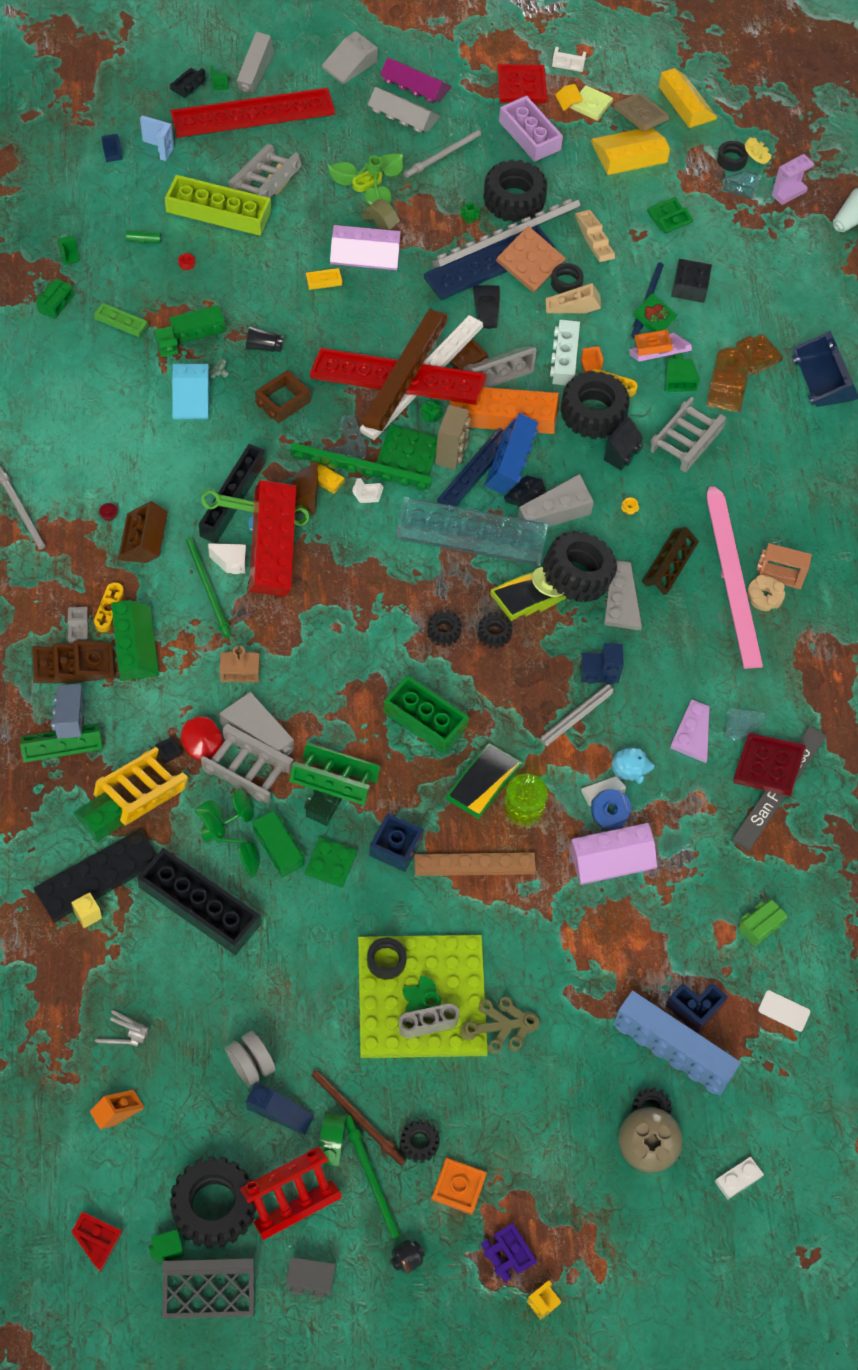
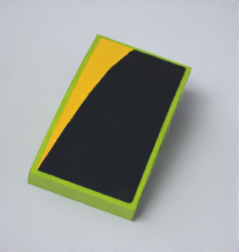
M533 572L510 580L490 591V595L511 621L522 615L527 617L537 610L542 612L566 599V596L551 597L541 593L532 582Z

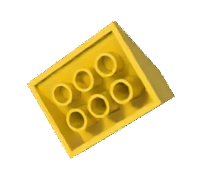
M653 128L644 132L641 129L591 139V143L607 175L668 162L670 147L665 137Z

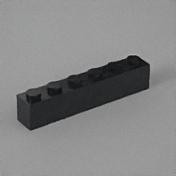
M248 444L218 494L244 499L265 464V450ZM223 506L208 509L199 523L200 537L217 543L237 509Z

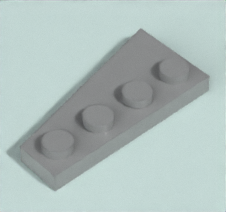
M616 560L617 571L608 588L604 625L641 631L642 624L631 562Z

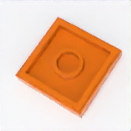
M668 330L634 335L638 356L673 351Z
M446 1158L431 1200L473 1215L487 1172Z

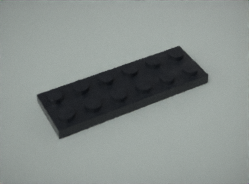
M139 829L35 886L33 889L51 920L55 923L74 912L71 902L88 893H91L94 900L139 876L155 858L157 852L142 829Z

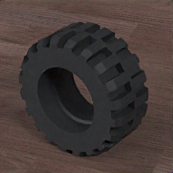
M514 159L508 162L502 161L499 165L493 166L485 177L484 204L492 214L494 213L495 217L502 218L503 221L508 222L509 220L517 223V221H521V219L528 216L533 218L535 213L544 208L547 180L543 172L539 171L538 167L532 166L529 162L525 163L523 160L514 161ZM516 188L525 191V193L514 194L507 192L506 189Z
M589 371L587 374L584 372L579 374V377H573L566 384L561 403V416L569 429L572 428L574 433H579L585 438L586 436L591 437L590 439H596V437H600V439L606 438V435L611 436L627 417L630 404L629 393L625 385H622L618 378L614 379V376L611 374L606 375L604 374L605 372L601 371L599 373ZM598 400L605 403L609 408L592 410L585 407L581 402Z
M573 531L572 533L567 532L559 535L552 542L543 561V572L545 573L546 581L550 583L549 585H552L553 589H556L559 594L565 592L563 595L566 596V599H574L575 602H582L583 600L590 602L599 599L606 593L616 575L617 561L615 555H612V550L606 546L603 540L600 541L598 537L590 536L586 532L579 533V531ZM571 562L583 565L589 572L576 568Z
M211 1156L205 1162H202V1159H198L193 1167L188 1165L184 1168L185 1173L183 1175L179 1174L176 1178V1185L172 1186V1197L170 1198L172 1216L177 1229L182 1232L184 1238L193 1240V1244L199 1247L201 1244H205L206 1248L212 1249L213 1245H219V1248L225 1247L226 1242L231 1241L233 1244L238 1240L240 1234L244 1235L248 1231V1225H251L254 1220L255 1204L253 1201L248 1203L239 1189L252 1181V1179H249L248 1173L244 1168L240 1169L239 1164L235 1161L229 1163L227 1158L220 1157V1160H215L214 1156ZM208 1185H223L229 1188L234 1195L235 1202L231 1212L225 1217L213 1221L198 1217L192 1206L196 1193Z

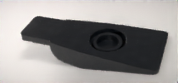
M495 285L474 286L473 297L477 320L480 319L483 322V328H497L500 287Z

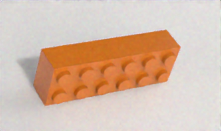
M483 387L477 405L450 401V405L469 410L471 428L496 430L502 428V430H505V427L521 413L538 422L536 427L537 433L555 434L559 410V393Z

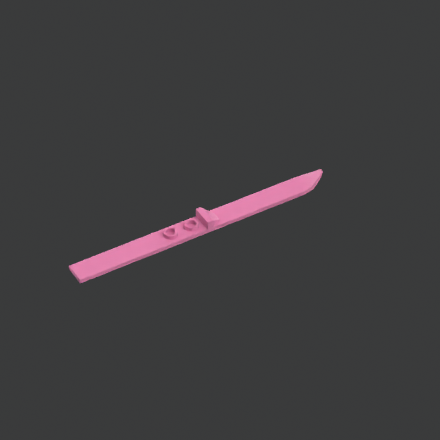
M710 486L707 492V504L722 568L721 578H724L743 668H762L763 664L726 500L719 489Z

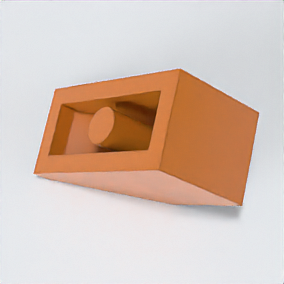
M130 1090L104 1096L91 1109L90 1113L98 1127L104 1129L118 1125L141 1111L144 1105L136 1092Z

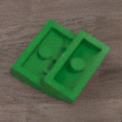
M676 197L649 207L647 210L654 223L665 234L694 221L687 208H682Z

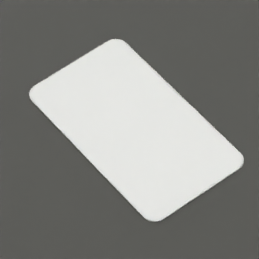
M769 990L766 991L758 1009L760 1013L799 1032L803 1031L810 1015L809 1009Z

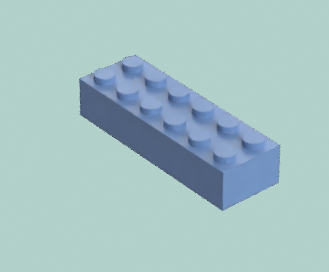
M633 990L620 1007L614 1025L619 1032L630 1035L637 1044L648 1047L655 1056L664 1058L673 1068L682 1070L691 1080L706 1086V1089L712 1094L722 1095L741 1063Z

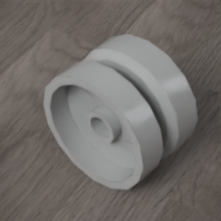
M250 1030L241 1036L242 1045L239 1042L233 1041L225 1046L230 1062L248 1087L253 1086L255 1082H259V1073L267 1077L276 1069L262 1041Z

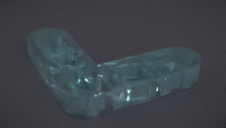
M344 415L340 419V428L346 444L323 450L336 454L343 452L348 457L362 460L366 456V445L354 416ZM346 422H349V424H351V428H350V429H349L348 424H347ZM356 435L358 438L351 440L349 436ZM357 445H358L359 451H361V452H359V453H358V451H356V446H357Z

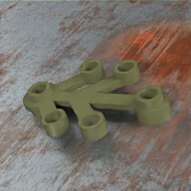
M503 997L498 1002L499 1009L510 1013L516 1018L515 1020L508 1019L492 1008V1003L489 1000H483L478 1006L479 1011L482 1014H487L497 1022L478 1025L473 1022H466L460 1029L461 1037L467 1041L473 1040L480 1033L500 1031L495 1040L491 1041L488 1046L490 1053L498 1054L502 1050V1043L511 1029L516 1028L520 1029L516 1036L508 1042V1047L511 1051H518L522 1046V1040L528 1032L536 1031L539 1027V1019L532 1012H521L512 1005V1001L508 997ZM502 1002H506L508 1007L503 1006ZM482 1005H487L488 1010L484 1009ZM527 1019L531 1020L532 1024H529ZM467 1027H471L474 1032H469ZM515 1041L518 1047L513 1046L512 1042ZM492 1044H496L498 1046V1050H495L492 1047Z

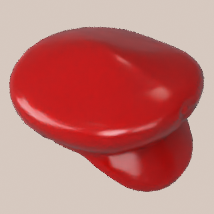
M194 717L188 720L181 730L182 744L186 752L196 760L201 761L203 756L211 760L223 744V737L219 728L207 717Z

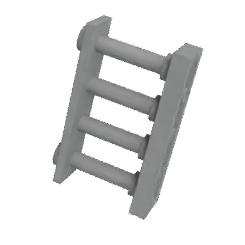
M267 144L228 182L229 187L270 198L302 167L299 154L295 152L287 159L275 155L273 145ZM273 161L283 164L280 168L269 166ZM263 171L273 174L270 178L260 176ZM253 181L263 183V185L260 188L251 186L250 184Z
M693 397L687 402L684 401L677 414L658 435L655 434L650 442L652 444L650 452L654 453L658 447L663 448L680 459V470L685 473L724 429L726 417L721 414L717 419L712 420L692 408ZM690 414L708 425L709 428L707 431H703L683 418ZM679 424L699 436V440L693 442L674 429ZM671 436L689 447L690 450L688 453H683L664 440Z
M226 724L223 728V738L225 741L211 760L204 756L201 758L203 770L244 790L257 801L269 804L271 796L268 790L281 772L291 773L294 759ZM235 744L241 748V751L229 768L226 769L218 763L230 746ZM248 754L257 756V761L245 778L235 774V771ZM268 762L275 768L264 784L259 787L251 781L264 763Z

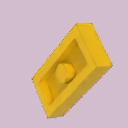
M339 268L306 273L309 290L342 286Z
M319 464L318 485L335 494L345 482V478Z

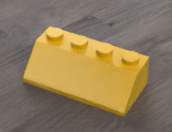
M676 68L661 72L658 87L689 128L717 119L715 113L686 75Z

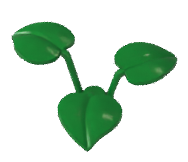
M238 789L233 793L232 802L237 814L224 821L221 820L222 811L215 801L209 800L202 803L194 812L206 825L201 828L203 840L205 842L216 840L217 843L241 844L238 846L240 859L250 878H253L260 864L259 853L252 842L245 843L244 840L222 838L225 835V824L240 816L244 822L252 820L254 806L248 794L242 789Z

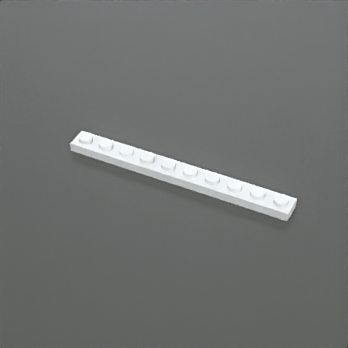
M469 315L423 364L445 367L483 328V322ZM404 394L385 428L410 404L416 395ZM364 425L360 427V432L373 440L383 432L365 427Z

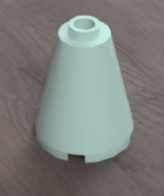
M858 188L851 192L833 220V227L838 232H845L858 225Z

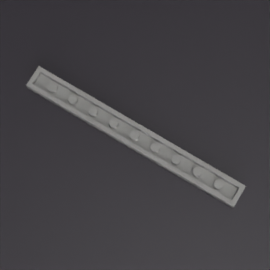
M572 198L562 202L563 205L558 206V204L549 207L547 212L542 210L535 213L533 218L528 216L521 219L519 224L514 222L507 225L508 229L503 230L500 228L493 231L494 235L489 236L487 234L479 237L480 241L475 242L473 240L467 242L464 248L459 246L451 249L450 254L442 253L437 255V259L432 261L434 268L441 267L523 231L527 226L531 228L581 206L579 200L572 201Z

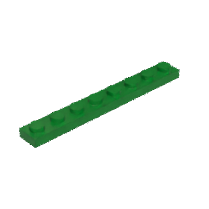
M291 443L290 456L297 460L305 459L313 464L328 465V467L333 469L342 468L349 473L358 472L366 477L372 478L374 476L385 482L394 481L398 482L399 485L414 486L422 491L430 490L432 477Z

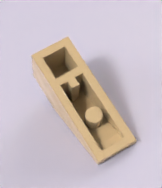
M593 283L546 298L547 313H588L601 309L600 294Z

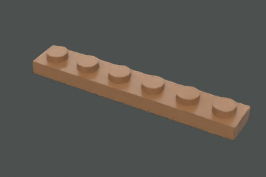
M535 853L414 854L415 876L535 874Z

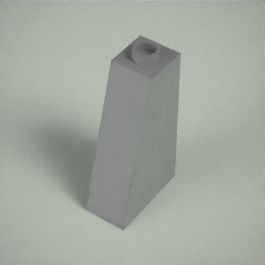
M256 32L237 78L238 87L243 92H255L275 54L270 35Z
M251 692L219 713L220 723L223 726L229 724L286 756L292 753L294 739Z

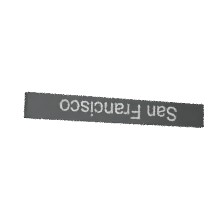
M811 726L798 743L806 745V750L797 780L827 737V735ZM765 791L733 837L732 842L749 852L787 795Z

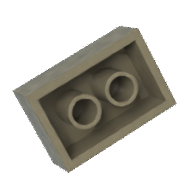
M448 405L438 431L435 465L456 470L458 464H462L464 457L462 453L464 450H467L469 444L468 437L471 423L469 410Z

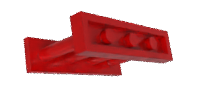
M319 1146L239 1188L248 1203L253 1201L260 1218L253 1221L263 1240L342 1198L332 1180L327 1182L321 1164L327 1162L328 1158ZM313 1169L319 1187L307 1192L301 1175ZM293 1180L300 1197L288 1203L281 1186ZM273 1190L280 1208L268 1213L261 1196Z

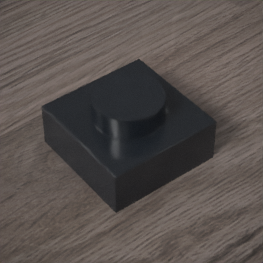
M173 737L155 745L159 749L158 754L164 764L182 755V751Z

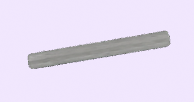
M606 684L543 734L540 741L545 746H548L612 695L613 687Z

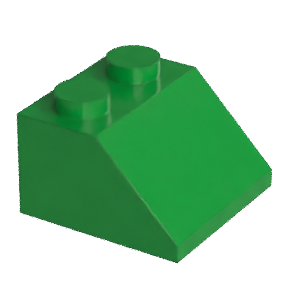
M106 792L74 812L76 818L97 843L124 825L120 821L122 808Z

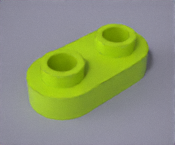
M366 171L354 177L352 181L353 189L357 192H364L368 188H373L374 175H370ZM381 171L377 175V185L382 182Z

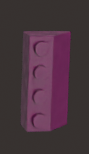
M388 57L380 76L385 78V82L390 84L395 82L398 84L397 87L403 90L411 89L412 94L419 97L422 94L426 96L425 100L434 103V100L440 102L452 87L450 84Z

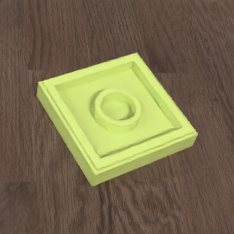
M585 85L580 92L583 101L573 104L570 108L598 121L613 102V97Z

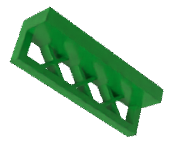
M99 724L82 726L81 737L57 739L56 731L20 736L23 763L101 750L102 743Z

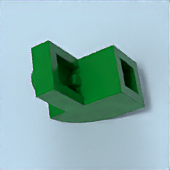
M172 326L156 329L154 334L160 357L178 354L177 338L174 337Z
M325 1113L319 1142V1147L328 1158V1161L323 1163L324 1165L339 1167L346 1123L345 1115Z

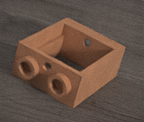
M768 543L767 549L762 550L756 570L760 571L759 575L772 577L786 586L801 589L809 570L812 554ZM768 561H772V562H776V563H780V564H784V565L796 567V568H799V569H798V570H795V569H791V568H787V567H783V566L771 564V563H768Z

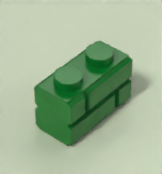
M57 278L52 283H48L45 292L42 295H38L36 299L39 313L56 319L74 297L73 286Z

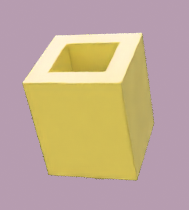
M91 893L71 902L74 913L83 928L102 919L100 908Z

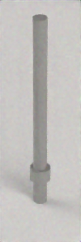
M477 130L423 162L414 164L412 168L404 172V176L408 178L415 173L422 172L427 166L481 136V132Z
M0 466V485L4 486L38 549L45 548L43 540L11 486L7 473H4Z

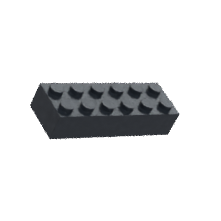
M162 848L137 877L140 889L235 956L261 925L260 914L165 848Z

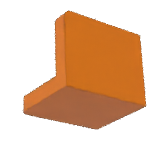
M599 346L582 349L580 363L583 372H586V374L594 369L602 370L603 356Z

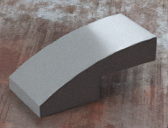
M88 607L68 608V644H73L74 640L88 641Z

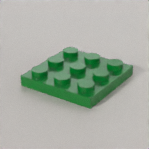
M390 425L376 463L429 476L436 458L438 436Z

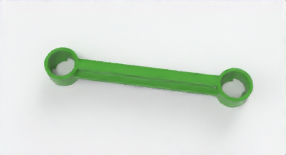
M206 488L201 492L200 499L202 505L207 509L223 506L254 512V501L219 495L213 488ZM212 493L216 497V501L211 504L206 503L205 495ZM296 505L295 512L301 510L305 517L302 520H295L294 524L298 526L305 525L309 520V513L304 506Z

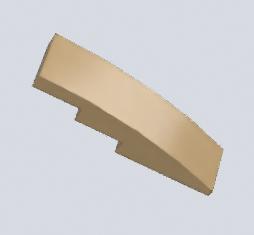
M586 210L575 213L580 230L598 261L603 262L615 259V252L609 246V239L602 231V224L592 211Z

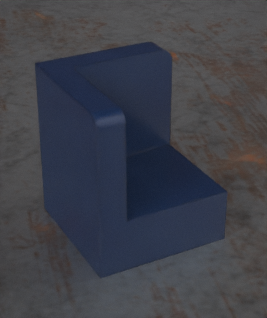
M118 134L102 136L106 162L122 160Z

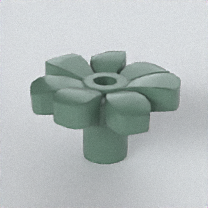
M225 359L217 361V365L210 371L211 378L214 379L219 375L224 378L227 377L229 372L224 369L227 362Z

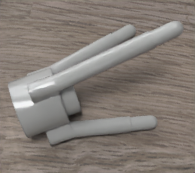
M112 1010L111 1013L120 1019L111 1017L110 1020L130 1029L128 1037L131 1040L95 1039L96 1043L128 1044L137 1047L138 1043L144 1044L149 1028Z

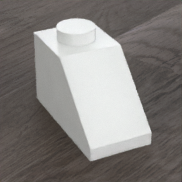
M208 544L209 557L226 573L245 574L246 545Z

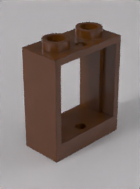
M287 370L255 391V403L267 413L270 419H274L279 424L311 402V391ZM285 386L296 397L278 408L268 397Z

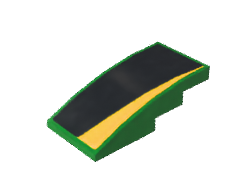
M489 743L459 778L446 796V800L480 819L498 799L500 792L509 784L511 777L519 770L522 762Z

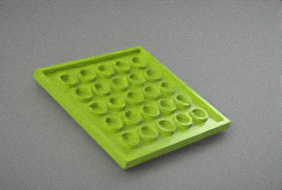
M482 935L358 937L360 1058L487 1056V1033L477 1034L471 1041L463 1039L460 1035V1029L466 1022H473L476 1025L486 1024V1014H482L478 1009L479 1004L485 1000ZM390 937L398 940L404 946L407 959L404 971L398 977L383 980L370 972L367 966V952L374 941ZM384 948L376 952L374 960L380 968L391 969L398 964L399 955L392 949ZM421 975L427 976L436 984V993L441 997V1005L453 1004L458 1007V1023L452 1029L413 1038H404L400 1035L398 1026L400 1017L408 1013L405 1008L409 1002L404 998L402 989L407 986H418ZM432 1000L427 1001L428 1005L435 1004ZM450 1013L444 1015L446 1019L454 1018ZM431 1018L423 1020L427 1024L434 1022ZM411 1023L403 1024V1026L407 1029L413 1027ZM467 1027L469 1032H474L471 1027Z

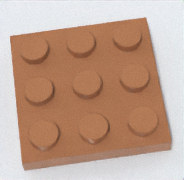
M527 226L497 257L496 261L531 292L535 293L552 275L553 269L562 264L566 258L532 228Z

